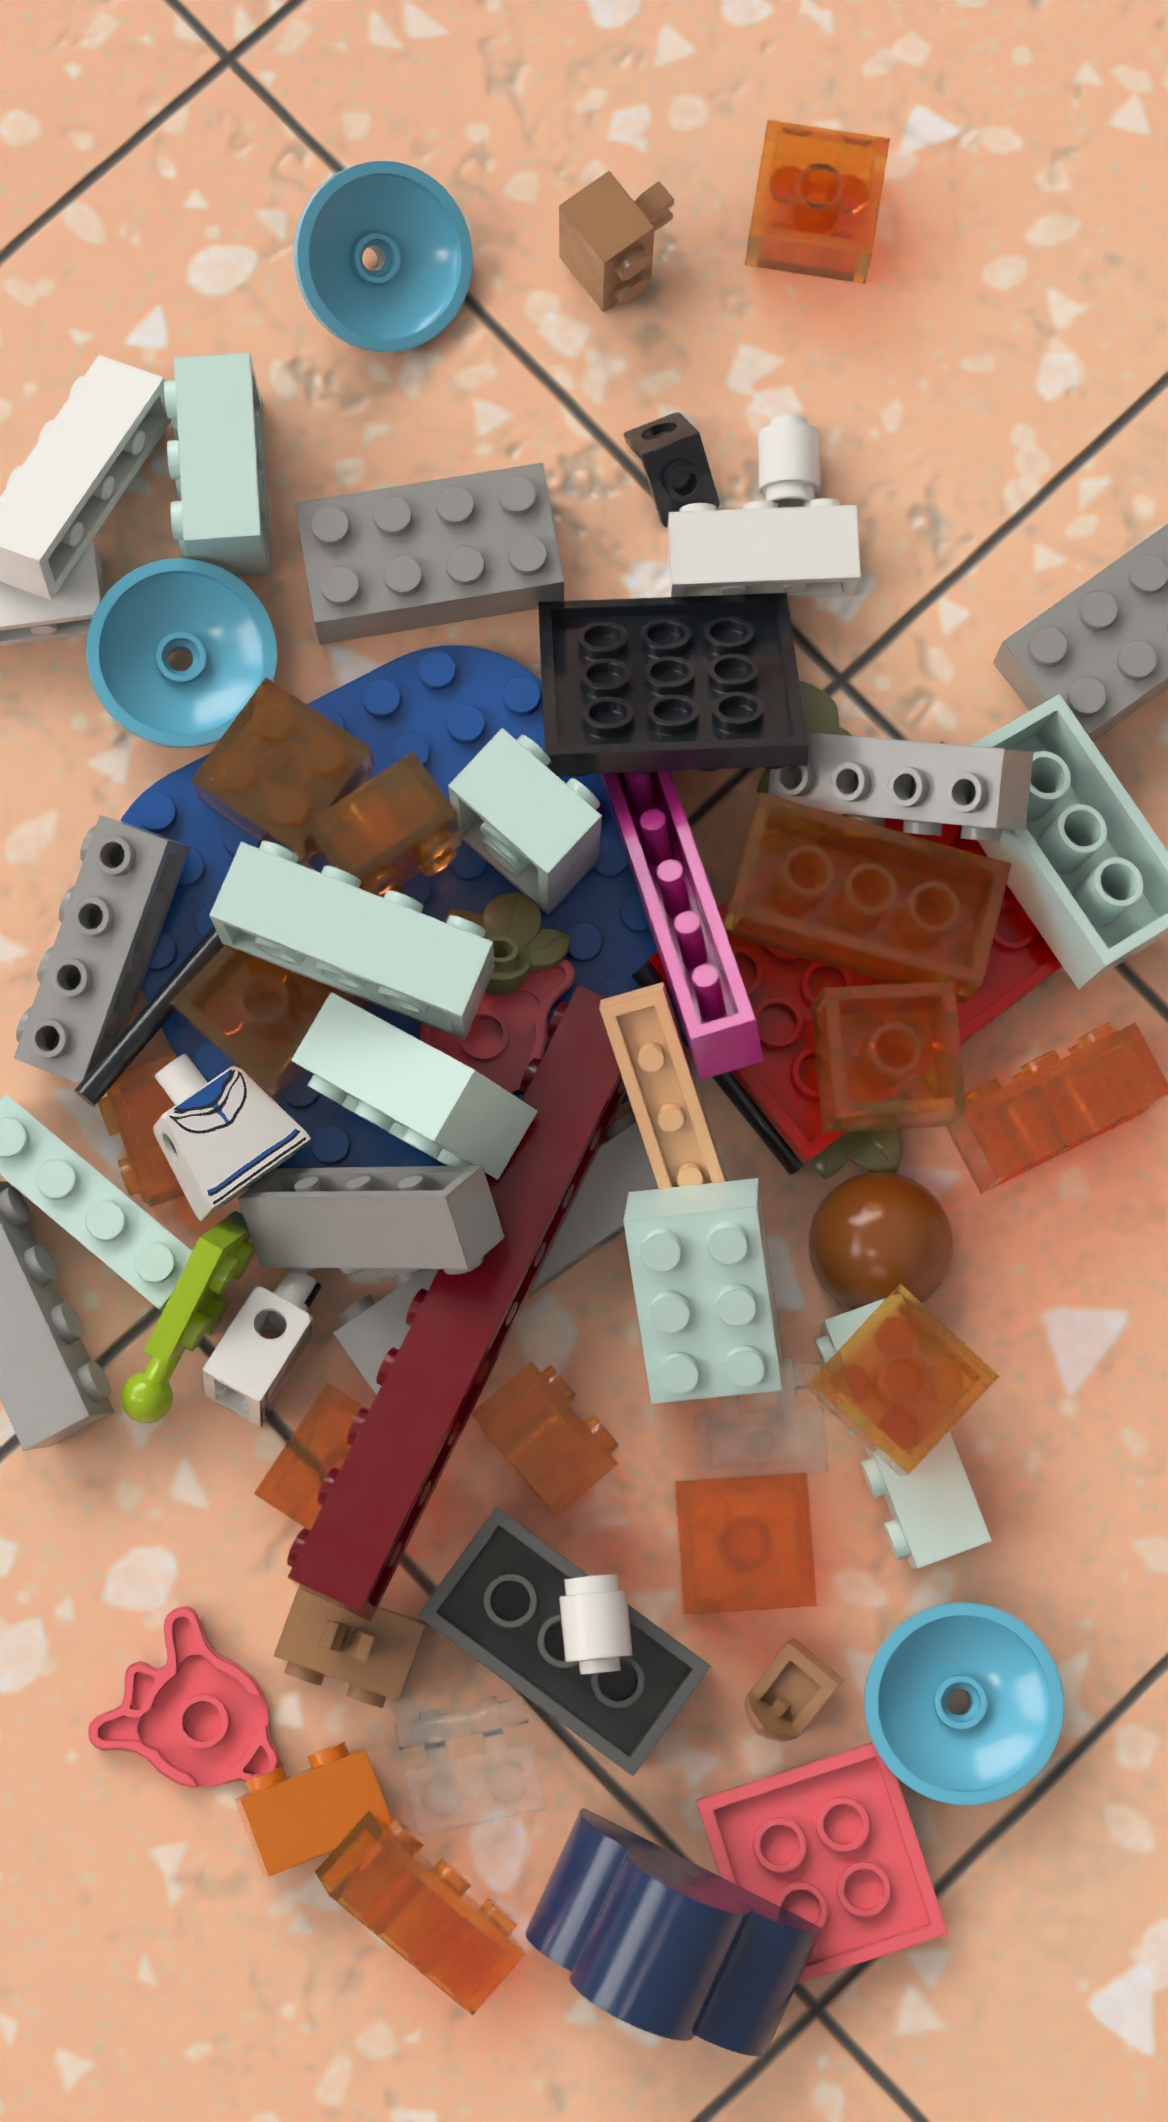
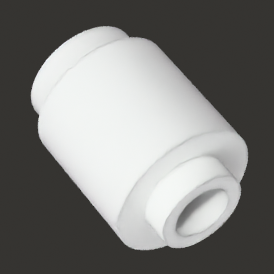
M797 415L778 416L770 421V426L764 427L758 432L759 493L765 496L766 501L778 503L779 508L804 507V503L815 499V495L821 490L820 431L816 427L808 425L807 419Z
M618 1574L565 1579L566 1596L559 1597L565 1662L579 1661L580 1675L620 1671L619 1657L632 1656L633 1653L626 1591H619Z

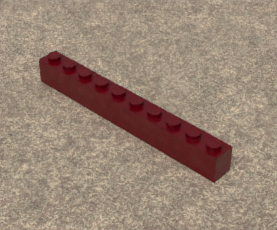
M577 986L569 1004L562 1001L556 1008L548 1027L547 1035L552 1039L542 1060L533 1058L523 1075L520 1084V1093L524 1095L522 1101L538 1112L499 1179L497 1180L489 1174H485L505 1238L482 1257L483 1262L477 1268L456 1275H450L445 1273L444 1269H438L429 1290L421 1288L417 1292L406 1316V1325L410 1326L409 1331L400 1349L392 1347L384 1357L379 1368L376 1382L381 1385V1388L371 1408H361L351 1424L347 1443L352 1445L341 1469L333 1467L321 1485L317 1504L321 1505L322 1508L311 1530L303 1528L299 1532L288 1554L287 1565L291 1566L292 1569L287 1578L296 1586L370 1622L627 1092L599 1009L600 1000L607 997L581 986Z

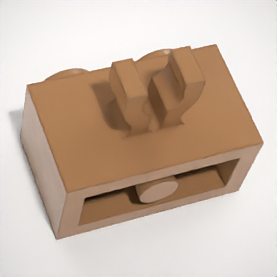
M609 170L559 205V257L602 312L618 301L621 305H625L635 300L646 290L650 283L649 279L652 277L654 232L673 219V213L669 208L674 205V199L660 181L652 185L633 201Z
M298 1587L273 1656L288 1661L284 1671L285 1674L321 1686L325 1675L349 1683L347 1696L383 1708L387 1697L397 1701L402 1699L428 1624L378 1606L370 1622Z

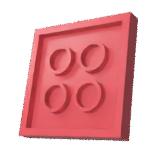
M872 1742L696 1799L720 1877L823 1928L798 1984L948 1934L898 1778L884 1764Z

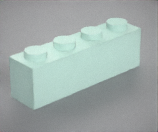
M5 1093L0 1099V1175L163 1312L193 1251Z
M899 1296L886 1297L824 1320L819 1325L823 1336L814 1339L816 1350L827 1376L837 1373L846 1397L837 1400L838 1408L850 1437L858 1434L862 1437L869 1459L860 1462L861 1469L872 1497L875 1499L884 1496L892 1521L884 1523L883 1526L896 1560L907 1557L911 1569H918L992 1541Z

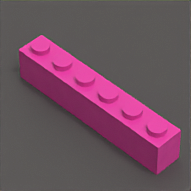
M671 772L600 774L700 1080L764 1061L756 1019Z

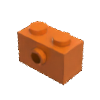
M345 1741L308 1755L311 1768L287 1777L282 1766L245 1781L249 1793L235 1798L263 1875L270 1877L394 1825L366 1749H356L348 1752Z

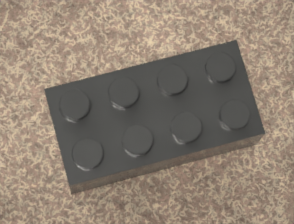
M496 1507L417 1616L631 1776H634L709 1671L711 1665L628 1605L633 1655L619 1657L620 1671L580 1675L579 1661L565 1662L559 1597L566 1596L565 1579L587 1577L589 1575Z

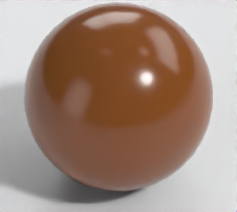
M869 1172L844 1181L824 1198L810 1226L809 1255L816 1277L823 1288L837 1302L851 1310L887 1297L899 1296L904 1312H907L919 1306L934 1294L943 1282L950 1267L953 1254V1235L948 1216L939 1200L926 1187L904 1175L891 1172Z

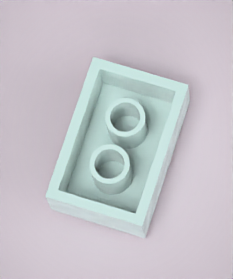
M250 352L174 357L175 380L164 381V398L167 418L172 419L175 438L174 441L167 442V455L170 478L175 479L178 500H181L172 501L170 506L174 540H179L181 558L195 559L217 565L236 577L272 575L262 397Z
M502 728L448 785L454 833L524 895L533 899L539 908L548 915L599 860L602 815L596 809L600 806V803L576 779L571 778L567 783H564L547 768L551 760L533 740L523 734L516 740Z
M330 992L291 1059L294 1063L313 1073L308 1083L309 1087L341 1104L353 1113L374 1125L376 1124L446 1166L482 1165L484 1172L497 1180L538 1112L476 1070Z
M759 1178L628 1192L623 1222L651 1404L782 1391L784 1358Z

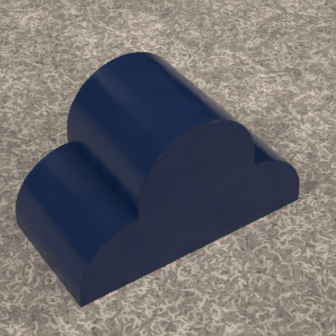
M582 1808L528 1924L525 1936L538 1951L571 1971L569 1980L581 1995L612 2016L660 2037L678 2041H689L694 2036H697L707 2042L748 2056H763L771 2044L823 1928Z

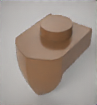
M793 1637L786 1643L747 1694L745 1700L747 1718L759 1736L781 1742L797 1739L804 1733L845 1679Z

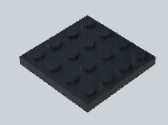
M787 593L538 602L545 753L551 760L547 768L555 775L580 777L588 774L633 772L636 774H649L655 771L681 770L711 772L719 769L763 767L766 769H779L785 766H808V739Z

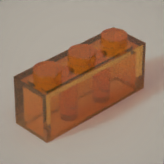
M368 1811L316 1869L315 1874L331 1898L473 2016L526 1955V1952L511 1934L518 1924L491 1898L488 1897L482 1905H479L465 1893L471 1887V1883L447 1860L441 1858L434 1866L424 1858L419 1851L425 1844L399 1819L394 1818L387 1826L371 1811Z

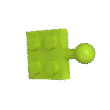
M236 1210L199 1237L144 1349V1352L152 1356L146 1370L132 1375L122 1387L120 1394L122 1408L134 1421L153 1423L167 1414L173 1400L172 1389L168 1382L185 1348L194 1351L204 1334L211 1336L214 1333L229 1305L227 1300L221 1298L223 1292L232 1278L239 1280L255 1254L254 1245L248 1242L251 1236L244 1216Z

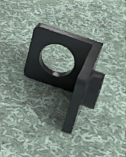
M680 412L659 418L623 434L626 444L642 460L658 516L664 527L667 528L669 512H680L682 506L692 503H709L717 508L719 507V498L700 433ZM665 431H673L671 434L665 437L654 440H647L649 437Z

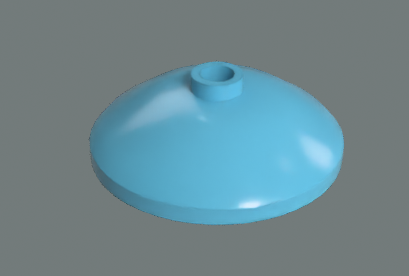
M394 161L361 163L333 175L309 199L299 219L295 233L294 268L297 283L314 317L324 328L341 341L373 352H395L414 348L442 332L456 316L467 295L473 267L470 233L464 216L455 200L439 182L427 173L407 164ZM366 248L372 249L377 256V264L372 271L368 270L362 261V255Z
M173 558L151 562L136 568L123 576L108 590L98 604L89 626L86 661L89 678L99 701L109 715L124 729L156 745L182 749L196 748L230 737L243 728L257 714L265 702L274 680L277 666V644L274 629L265 607L256 594L242 580L229 571L205 561ZM181 650L188 653L192 659L191 667L185 671L173 669L168 662V657L172 652Z
M956 1602L936 1605L912 1615L899 1624L883 1641L872 1660L867 1674L864 1689V1713L867 1729L878 1755L888 1769L905 1785L939 1802L953 1805H980L994 1802L1015 1793L1028 1784L1046 1765L1056 1747L1062 1729L1064 1696L1060 1675L1050 1652L1028 1626L1000 1609L978 1603ZM954 1689H963L969 1697L968 1708L961 1714H953L947 1707V1696Z

